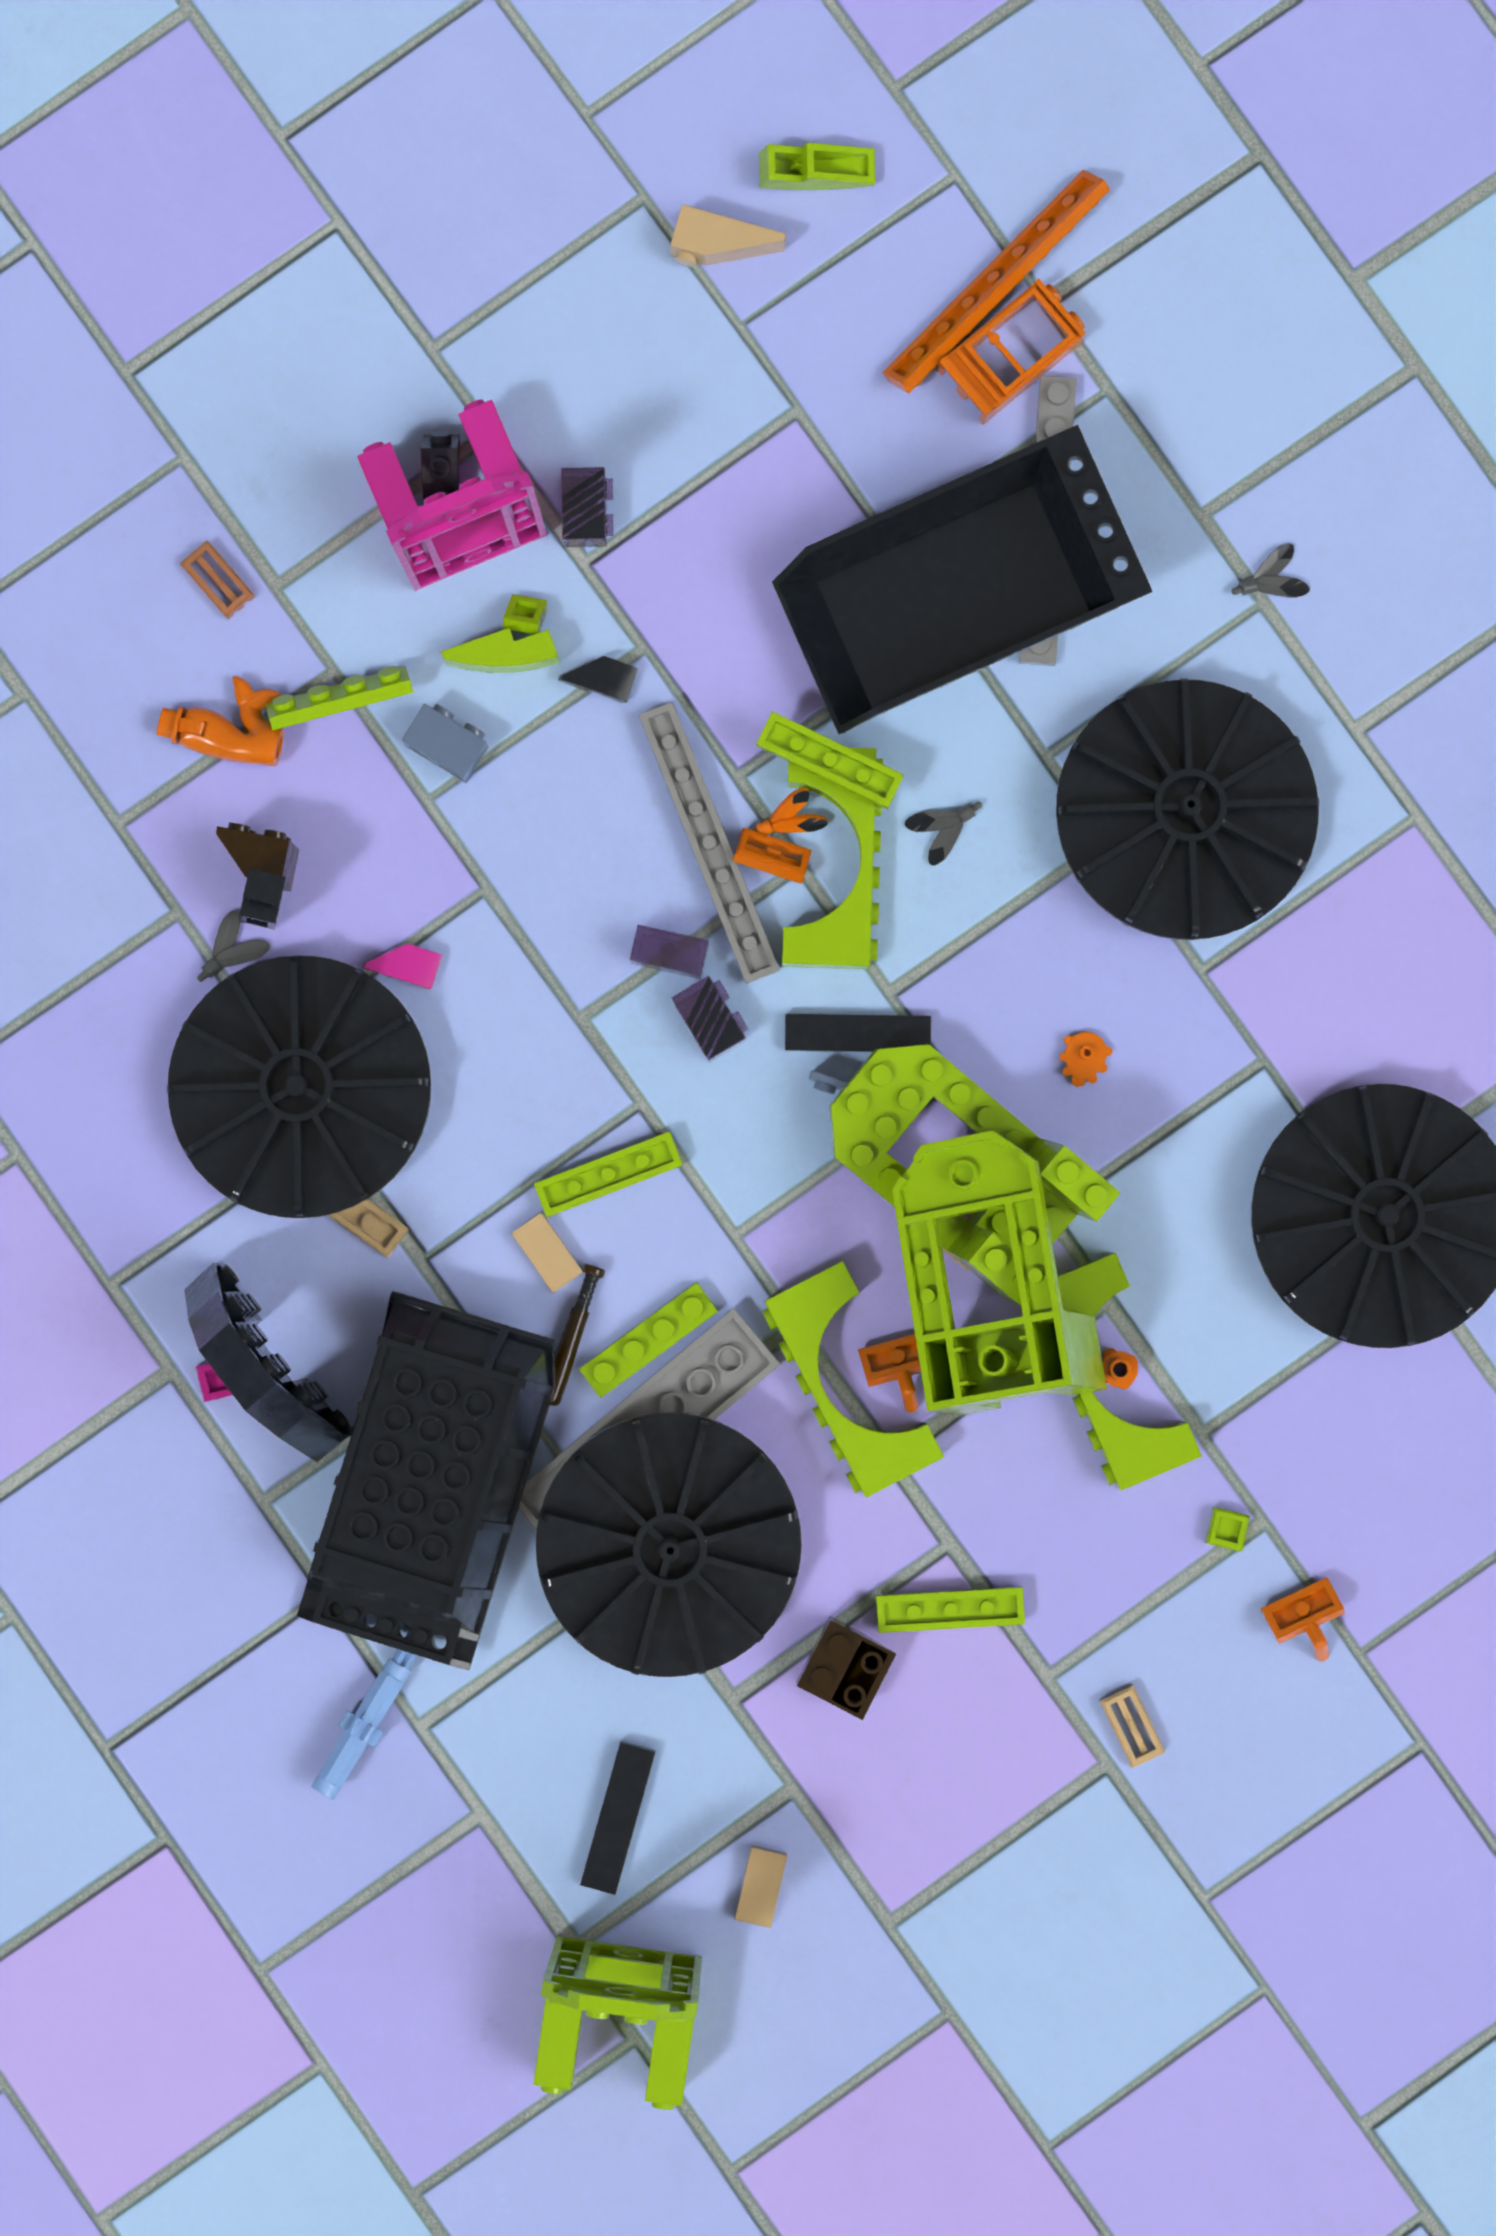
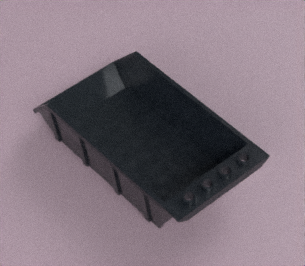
M1078 424L806 546L772 581L838 735L844 734L893 708L949 685L958 679L1005 658L1014 656L1023 650L1079 627L1088 621L1153 592ZM1073 460H1079L1083 466L1080 470L1074 471L1069 468V463ZM1088 493H1093L1098 499L1093 504H1087L1083 499L1084 496ZM1104 526L1110 527L1113 531L1112 535L1107 538L1100 536L1098 533L1099 529ZM1117 560H1124L1128 567L1124 571H1117L1113 565Z
M392 1291L383 1332L377 1340V1345L379 1346L363 1399L358 1402L356 1409L358 1415L341 1470L334 1480L333 1485H336L321 1535L315 1542L313 1549L315 1555L297 1616L313 1623L443 1664L470 1670L554 1393L555 1340ZM335 1602H339L343 1607V1611L339 1616L334 1615L332 1612V1605ZM369 1613H373L377 1617V1623L373 1627L366 1623V1616ZM403 1624H408L412 1629L411 1635L408 1638L401 1635L400 1628ZM439 1634L446 1638V1645L442 1649L435 1645V1638Z

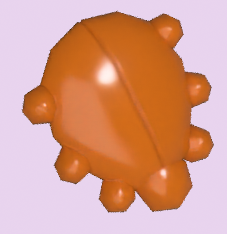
M1080 1032L1074 1036L1067 1035L1064 1038V1042L1067 1044L1066 1052L1061 1053L1059 1057L1061 1061L1067 1064L1063 1068L1062 1073L1065 1076L1071 1075V1083L1076 1087L1084 1086L1086 1080L1091 1084L1096 1083L1098 1079L1096 1073L1098 1071L1101 1073L1107 1071L1105 1061L1106 1056H1111L1113 1052L1111 1047L1106 1046L1102 1038L1092 1032Z

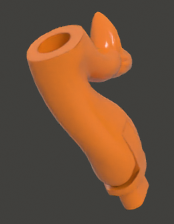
M238 676L232 677L235 698L240 707V717L248 732L247 734L240 731L219 713L209 709L192 707L186 710L185 707L181 706L178 710L162 708L157 735L171 738L172 744H181L204 755L233 762L277 766L284 741V729L272 731L270 722L265 720L261 714V711L266 708V703L272 702L274 698L281 695L275 690L260 689L254 691L243 678Z

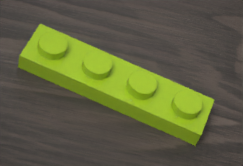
M389 666L379 670L377 674L366 677L360 675L346 678L343 683L333 686H314L307 693L295 696L290 694L281 695L265 705L273 731L414 692L406 666L400 668Z
M773 711L756 743L757 747L887 810L904 777L903 774Z
M669 1131L536 1182L534 1186L546 1218L679 1168L683 1164Z
M696 1282L579 1370L601 1399L716 1314L718 1310Z
M1022 1586L876 1595L878 1633L1025 1624Z

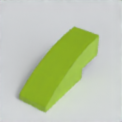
M807 142L803 147L767 144L759 152L760 189L834 190L875 185V148Z
M510 628L441 651L446 665L487 673L530 671L560 663L549 629L514 641Z

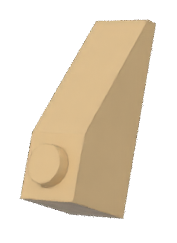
M682 204L670 243L671 256L676 257L675 260L680 264L695 267L696 264L707 266L784 252L786 234Z

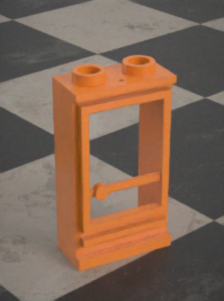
M1039 278L997 315L939 361L937 371L941 376L947 372L957 384L956 391L959 396L965 401L969 398L981 412L979 420L983 425L1083 342L1085 336L1083 329L1085 326L1075 312L1071 311L1068 313L1060 304L1062 299L1056 289L1050 284L1045 286ZM1036 299L1067 337L1025 371L999 341L1000 336L994 332ZM988 337L989 343L995 345L1020 374L1007 387L974 350Z

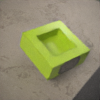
M512 594L503 617V629L510 628L513 631L530 634L539 633L547 613V600Z

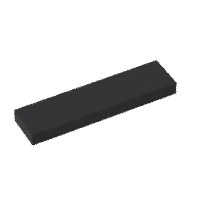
M785 1014V1051L873 1052L878 1048L920 1044L931 1045V1016Z
M620 1741L581 1879V1886L616 1895L655 1756V1750Z

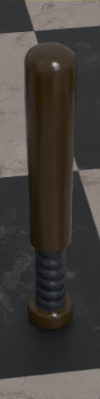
M590 1264L584 1265L583 1272L586 1274L581 1286L582 1288L580 1289L575 1306L571 1308L555 1352V1389L550 1403L551 1406H558L562 1400L590 1314L588 1307L591 1304L599 1278H603L605 1275L604 1269Z

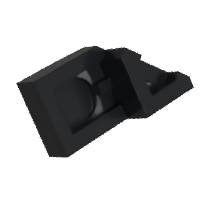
M601 656L559 675L558 681L584 691L590 690L620 703H627L638 668L606 656Z

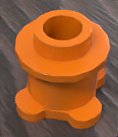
M1113 1348L1106 1349L1102 1355L1106 1383L1120 1389L1129 1388L1138 1374V1361L1136 1357L1126 1352L1116 1351ZM1121 1362L1125 1367V1371L1121 1376H1116L1113 1372L1114 1365Z

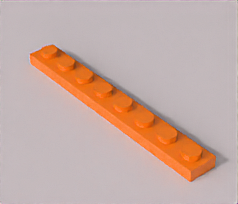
M1082 170L882 372L886 379L908 394L918 386L939 364V361L944 356H947L965 336L970 334L974 327L1110 191L1105 180Z

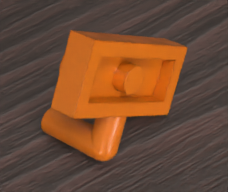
M915 1334L859 1349L858 1352L868 1387L897 1380L905 1410L909 1413L917 1411L919 1405L911 1375L921 1373Z
M1327 1577L1261 1608L1262 1614L1278 1644L1306 1632L1313 1645L1315 1658L1321 1662L1329 1658L1327 1639L1319 1625L1344 1614L1345 1611Z

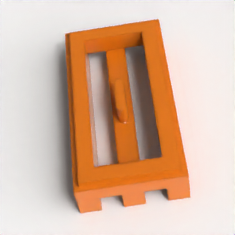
M743 827L733 861L802 884L812 850Z

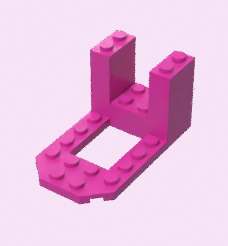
M483 399L473 401L464 407L463 412L458 413L484 480H481L480 477L471 478L459 485L460 490L448 495L445 492H439L427 497L423 501L424 505L418 507L391 442L383 444V442L373 443L363 449V454L357 456L388 529L386 532L414 591L547 536L532 481L528 472H523L492 400L484 402Z

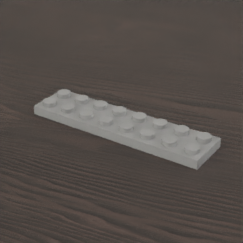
M733 1308L528 1480L519 1510L537 1530L540 1510L553 1479L570 1456L587 1440L602 1430L632 1417L653 1413H687L715 1420L781 1364Z

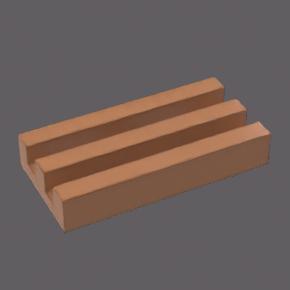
M205 541L180 563L228 620L234 616V612L240 611L247 601H251L256 597L208 541ZM208 552L243 592L241 596L237 597L202 557L203 554ZM195 561L199 563L232 603L228 607L191 566Z

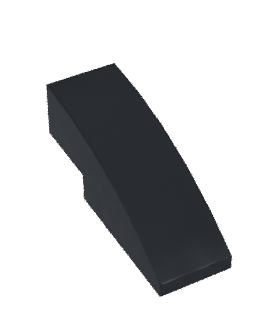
M249 868L239 913V922L275 930L286 877Z

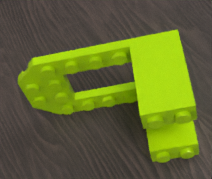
M929 1044L875 1049L829 1105L833 1132V1156L894 1208L892 1188L899 1177L905 1174L907 1169L887 1152L932 1097L976 1134L991 1130L996 1131L1039 1162L1052 1245L1077 1215L1098 1222L1121 1194L1065 1145L1039 1138ZM1005 1206L974 1212L969 1220L965 1219L962 1215L938 1219L942 1248L998 1295L1021 1307Z
M993 1130L921 1145L913 1156L914 1161L903 1176L899 1177L893 1186L892 1193L927 1411L973 1414L1002 1408L1001 1401L1045 1393L1073 1396L1106 1390L1107 1386L1095 1316L1063 1310L1039 1162ZM1005 1206L1023 1316L955 1329L938 1219Z
M557 1936L542 1983L541 1996L546 1999L533 2085L541 2086V2091L551 2094H562L563 2090H571L584 2010L586 2011V2016L595 2019H608L609 2014L625 2016V2022L637 2025L648 2024V2020L656 2021L645 2101L652 2102V2107L662 2110H673L674 2105L682 2106L693 2024L697 2014L702 1957Z

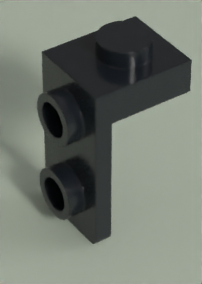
M448 430L431 431L429 435H424L420 448L423 501L427 497L439 492H445L448 495L459 490L458 458L461 449L460 434H451Z

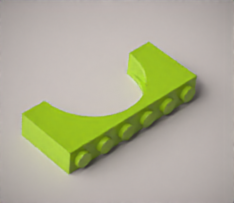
M849 748L883 764V758H876V748ZM788 762V787L807 788L810 792L816 793L833 803L846 816L858 840L860 870L850 894L833 912L813 923L795 927H783L782 967L869 970L870 961H877L878 939H871V925H878L879 903H872V888L879 889L880 867H873V852H880L881 831L874 830V816H881L882 807Z
M1116 1253L1108 1254L1058 1275L1063 1310L1095 1316L1109 1299L1130 1287ZM1093 1392L1079 1394L1072 1398L1080 1418L1086 1416L1092 1428L1086 1433L1095 1452L1101 1450L1106 1461L1105 1464L1101 1465V1469L1108 1485L1115 1484L1120 1491L1202 1457L1188 1422L1182 1421L1163 1427L1133 1425L1109 1412L1098 1401Z
M841 1261L766 1300L765 1303L768 1308L762 1310V1313L771 1331L777 1327L779 1328L784 1341L778 1344L787 1362L796 1361L801 1373L795 1377L804 1395L806 1396L812 1392L818 1404L812 1410L821 1428L829 1425L835 1437L829 1443L838 1461L846 1458L852 1470L846 1476L855 1494L863 1491L867 1498L944 1458V1455L926 1423L912 1429L894 1432L868 1429L842 1415L827 1397L818 1369V1353L821 1338L834 1314L851 1298L860 1294L844 1262Z

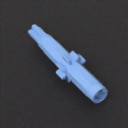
M411 1628L405 1638H408L411 1635ZM398 1649L392 1660L388 1658L356 1713L354 1714L349 1710L346 1711L338 1725L345 1731L311 1785L314 1790L334 1800L367 1744L374 1748L377 1746L384 1734L382 1730L378 1729V1726L410 1675L411 1671L409 1668L417 1655Z

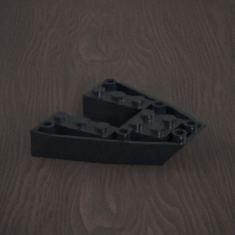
M212 1263L184 1289L188 1321L199 1352L249 1415L278 1438L318 1462L351 1436L347 1430L351 1426L349 1421L339 1409L333 1412L325 1402L328 1394L318 1381L314 1380L312 1382L308 1378L291 1380L287 1375L291 1371L287 1362L279 1353L271 1354L264 1345L268 1338L258 1326L263 1320L258 1315L262 1309L251 1294L245 1295L239 1290L235 1284L240 1280L227 1264L222 1267L219 1263Z

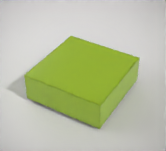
M1213 1507L1205 1543L1242 1552L1250 1516Z

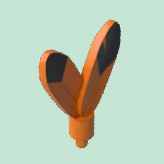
M800 788L791 792L773 811L769 819L757 823L756 828L752 830L765 835L775 831L780 833L813 832L826 827L828 820L818 814L796 815L809 799V790L807 788Z

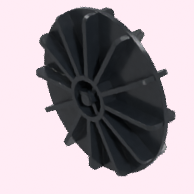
M1188 678L1150 684L1127 693L1105 707L1088 723L1071 747L1062 768L1056 795V822L1061 848L1076 881L1082 886L1084 891L1098 906L1122 922V924L1153 936L1174 940H1200L1227 935L1243 929L1269 913L1287 896L1304 872L1316 840L1319 817V798L1313 771L1300 745L1301 741L1298 736H1294L1289 727L1274 712L1254 699L1252 694L1248 692L1243 693L1218 683L1189 680Z
M295 955L268 959L247 966L227 976L226 979L217 984L202 998L187 1020L184 1021L176 1040L169 1066L167 1093L170 1115L177 1138L188 1159L209 1184L232 1201L257 1212L284 1218H312L338 1213L369 1199L393 1180L406 1165L418 1145L428 1118L431 1101V1073L427 1051L421 1034L408 1011L391 991L370 975L348 964L328 958Z
M1373 1084L1353 1087L1324 1097L1307 1107L1292 1119L1273 1141L1258 1170L1251 1202L1253 1243L1263 1272L1272 1288L1294 1314L1308 1325L1337 1340L1371 1348L1412 1346L1430 1341L1457 1328L1474 1315L1496 1289V1146L1489 1138L1488 1133L1469 1115L1447 1100L1430 1092L1408 1086Z
M667 1412L635 1416L616 1423L587 1440L563 1464L553 1479L540 1510L536 1531V1561L540 1582L545 1597L561 1625L587 1651L599 1659L635 1675L642 1674L657 1677H677L697 1673L701 1675L708 1670L734 1660L764 1638V1635L783 1612L796 1584L801 1559V1527L797 1508L787 1483L776 1465L762 1449L737 1430L721 1422L687 1413Z

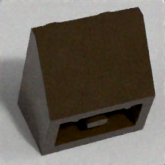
M229 822L228 828L217 826V836L246 878L249 868L286 877L284 891L291 892L299 849L291 842V838L286 837V833L265 829L264 835L250 830L249 826Z
M829 1616L796 1684L797 1687L863 1720L896 1653L864 1633Z

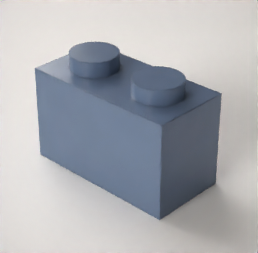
M423 704L401 741L407 748L464 783H467L489 748L487 742L483 740L485 733L469 723H466L464 727L452 721L454 714L438 704H435L434 708Z

